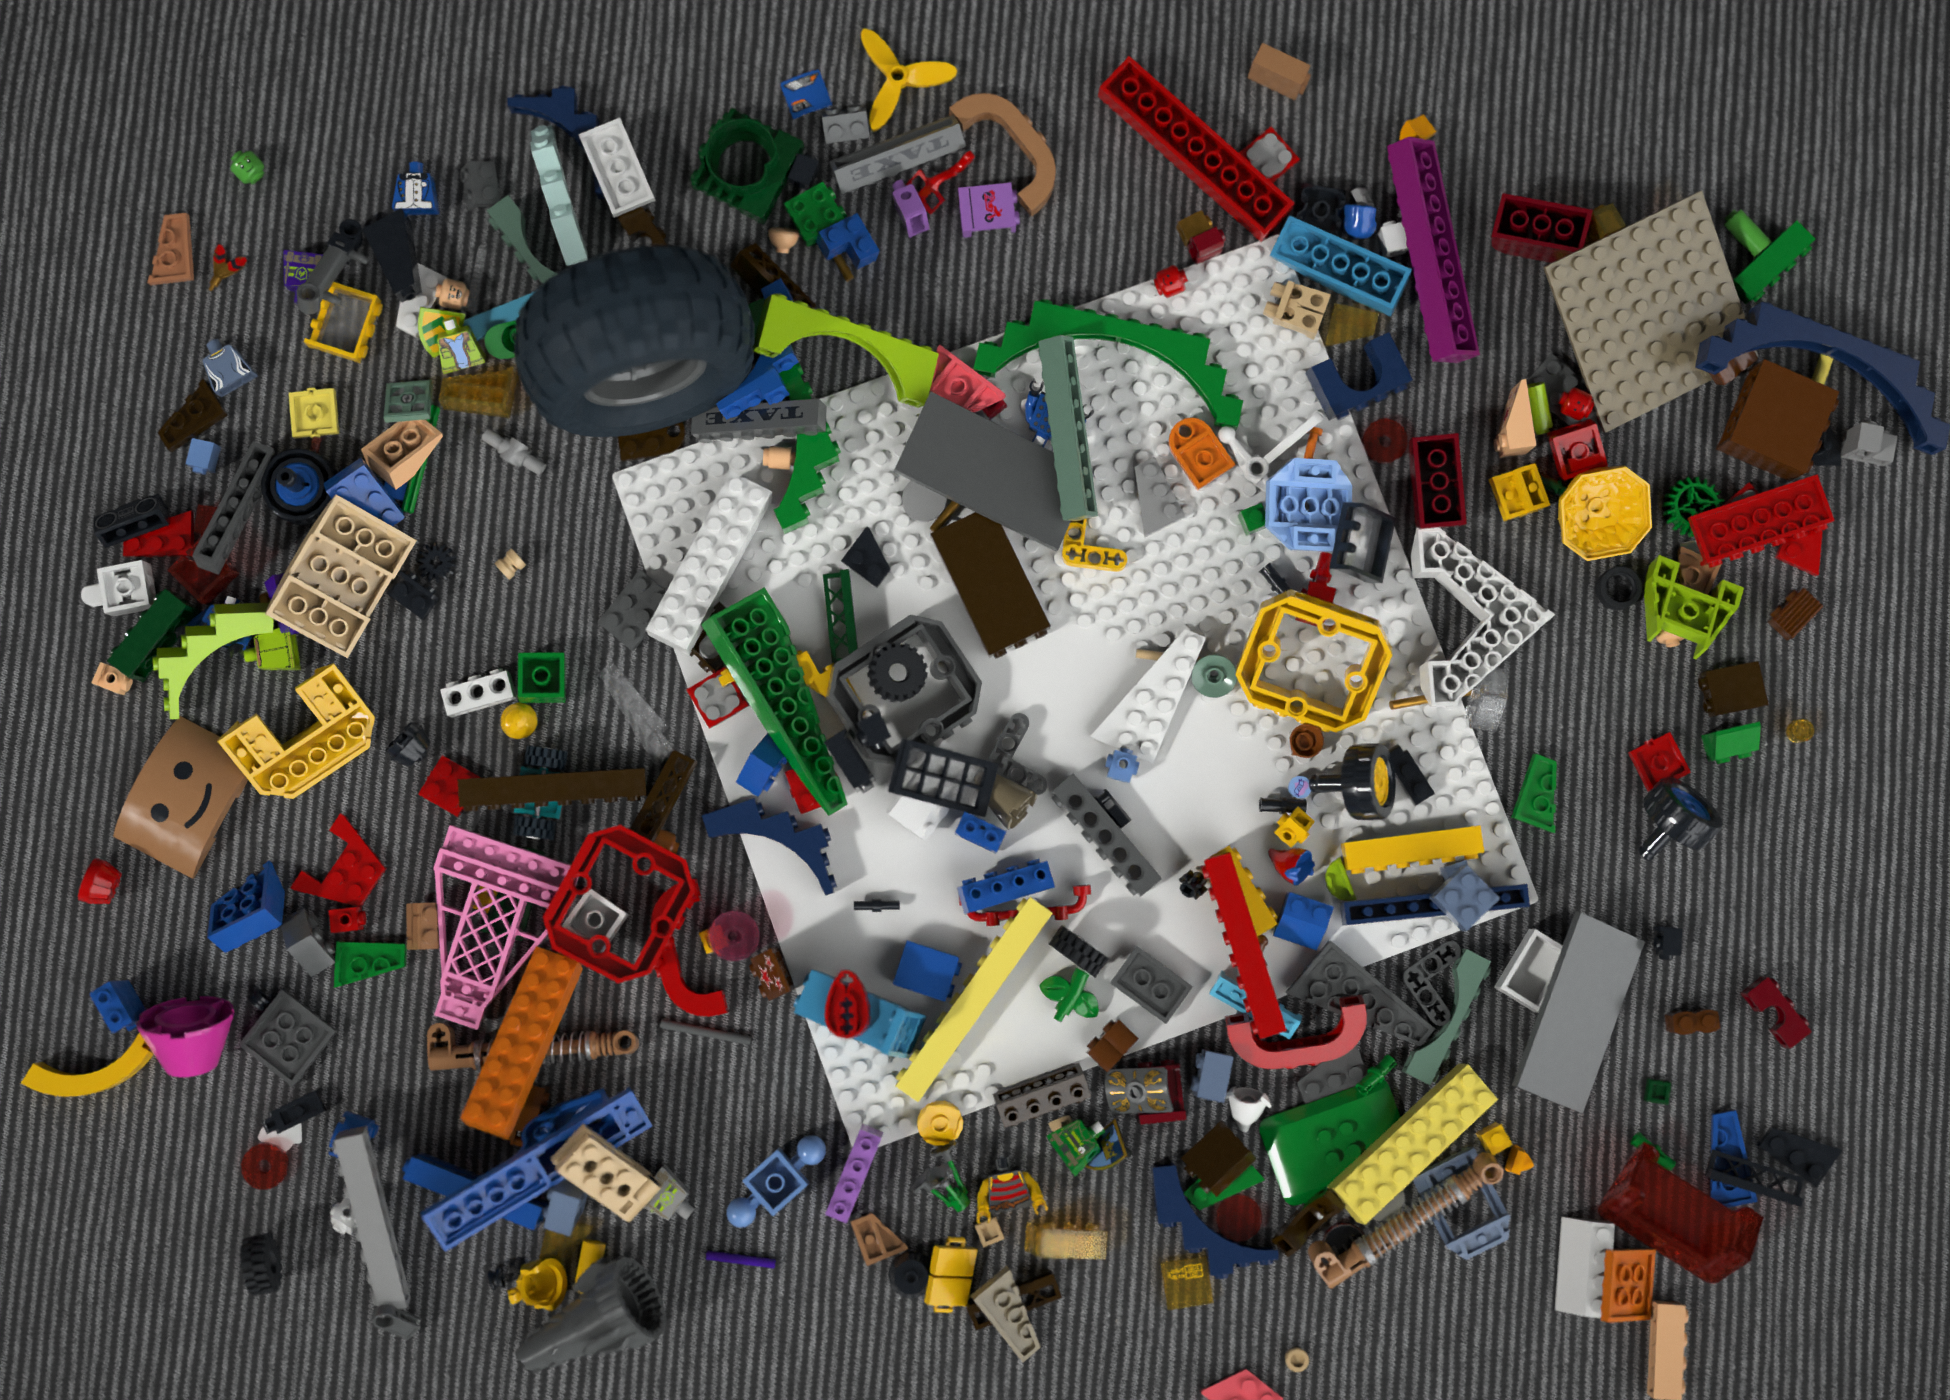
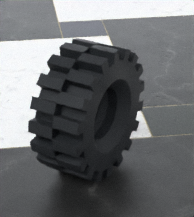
M900 642L892 645L888 644L871 658L872 660L868 665L869 672H867V678L870 677L869 685L874 687L875 690L873 692L876 695L880 694L883 700L889 699L890 702L894 703L896 701L904 702L918 694L926 683L925 679L928 677V672H926V668H928L927 663H924L922 660L924 656L917 653L918 649L909 647L910 644L905 643L902 645ZM899 663L906 668L907 674L904 680L895 681L890 677L889 669L893 664Z
M1062 925L1049 942L1051 947L1095 978L1108 961L1105 955Z
M270 1233L245 1237L242 1240V1245H240V1268H242L243 1272L241 1275L245 1280L244 1285L251 1296L277 1292L282 1284L280 1281L282 1280L281 1255L279 1256V1247L276 1246L277 1242Z

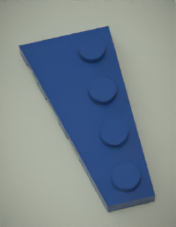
M1729 1110L1711 1114V1151L1714 1149L1748 1160L1737 1111ZM1717 1156L1713 1169L1722 1171L1730 1167L1725 1158ZM1731 1160V1162H1732L1733 1165L1736 1164V1163H1738V1162H1736V1161H1732V1160ZM1743 1164L1735 1168L1741 1178L1751 1175L1748 1165ZM1732 1170L1727 1172L1728 1174L1734 1175ZM1710 1179L1711 1211L1758 1202L1754 1192Z

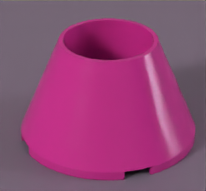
M200 996V1000L186 1001V997L173 999L152 1006L141 1013L139 1021L136 1022L137 1029L168 1075L174 1077L198 1076L217 1067L234 1017V1006L228 1000L212 996Z

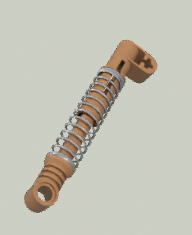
M443 1023L433 1024L427 1032L429 1068L431 1071L470 1067L474 1070H481L494 1039L489 1043L485 1040H479L467 1045H456L455 1032L451 1026ZM625 1030L613 1032V1035L611 1032H608L607 1035L606 1033L600 1035V1033L595 1031H587L586 1033L582 1031L579 1039L577 1034L573 1032L570 1040L566 1033H563L561 1040L555 1034L546 1056H551L553 1064L554 1056L560 1055L561 1063L563 1062V1055L568 1054L570 1062H572V1054H578L579 1061H581V1053L588 1060H595L597 1057L602 1056V1053L603 1056H607V1054L611 1056L613 1052L615 1055H629L638 1049L639 1039L636 1034ZM441 1031L445 1032V1036L441 1037V1039L437 1038V1034H440ZM564 1035L566 1036L567 1041H563ZM555 1036L558 1038L557 1042H554ZM629 1036L632 1041L631 1046L623 1049L621 1047V1040ZM448 1042L447 1047L435 1048V1043ZM474 1054V1057L461 1058V1055Z

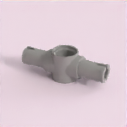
M489 428L483 434L482 440L496 448L500 457L513 466H524L539 476L545 470L546 464L532 456L530 451H528V447L513 437L511 439L508 437L503 438Z

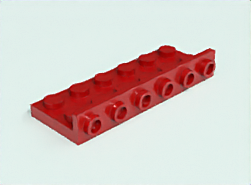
M1818 474L1688 518L1703 559L1699 563L1701 567L1708 565L1709 568L1723 564L1722 560L1730 558V561L1744 557L1743 553L1749 550L1751 554L1765 550L1764 545L1772 543L1773 547L1786 543L1785 538L1793 536L1794 540L1807 536L1806 531L1814 529L1815 533L1828 529L1827 524L1835 521Z

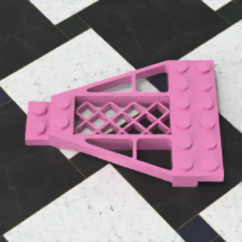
M449 825L443 847L439 850L433 868L436 881L442 973L440 980L441 995L435 1010V1016L476 1030L480 1029L486 1007L490 1005L532 955L535 947H538L548 935L547 929L541 936L520 929V923L527 902L548 908L571 864L454 825ZM442 873L472 883L463 911L444 905ZM579 877L574 880L575 887ZM480 886L486 887L478 891ZM487 890L493 902L483 907L477 895ZM493 890L507 895L497 900ZM509 897L515 910L504 914L499 902ZM514 897L520 899L519 904H517ZM475 902L478 907V910L472 912V908ZM495 905L500 917L490 922L484 909ZM445 911L461 917L449 955L447 953ZM480 912L486 924L476 929L470 916ZM516 912L510 926L506 916ZM502 919L507 932L497 936L492 923ZM468 924L471 929V932L464 935ZM487 926L493 939L483 943L477 931ZM473 933L479 946L468 950L463 938ZM509 934L503 948L499 938ZM519 935L534 940L535 943L510 973L505 975L504 972L516 936ZM495 941L500 954L490 958L485 945ZM461 945L464 953L457 956ZM480 948L486 961L476 965L470 953ZM466 955L472 968L461 972L456 960ZM501 956L496 970L492 960ZM488 963L493 975L483 980L477 967ZM473 970L474 973H475V975H476V977L471 976V975H468V974H465V973H467V972ZM494 978L493 983L489 982L488 980Z

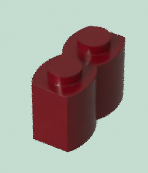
M1214 226L1190 237L1188 251L1194 264L1198 265L1222 253L1221 248L1224 247L1226 237L1221 229L1218 230Z

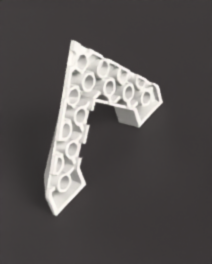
M1417 528L1411 553L1412 578H1435L1481 621L1446 661H1427L1419 666L1421 690L1429 706L1452 707L1555 614L1536 603L1537 600L1522 589L1519 590L1513 585V582L1485 561H1480L1472 555V552L1461 543L1455 542L1448 537L1441 528L1421 530Z

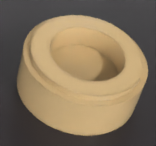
M1293 1347L1286 1352L1285 1363L1290 1370L1301 1372L1307 1368L1309 1357L1302 1348Z

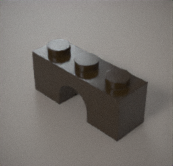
M641 206L617 217L632 242L638 238L647 237L652 240V245H667L664 241L667 237L660 226L656 228L652 221L655 218L649 208L644 210Z

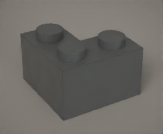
M302 907L283 919L281 929L286 950L312 977L336 963L333 955L335 948L330 941L323 939V935L317 927L319 920L316 915L309 913Z

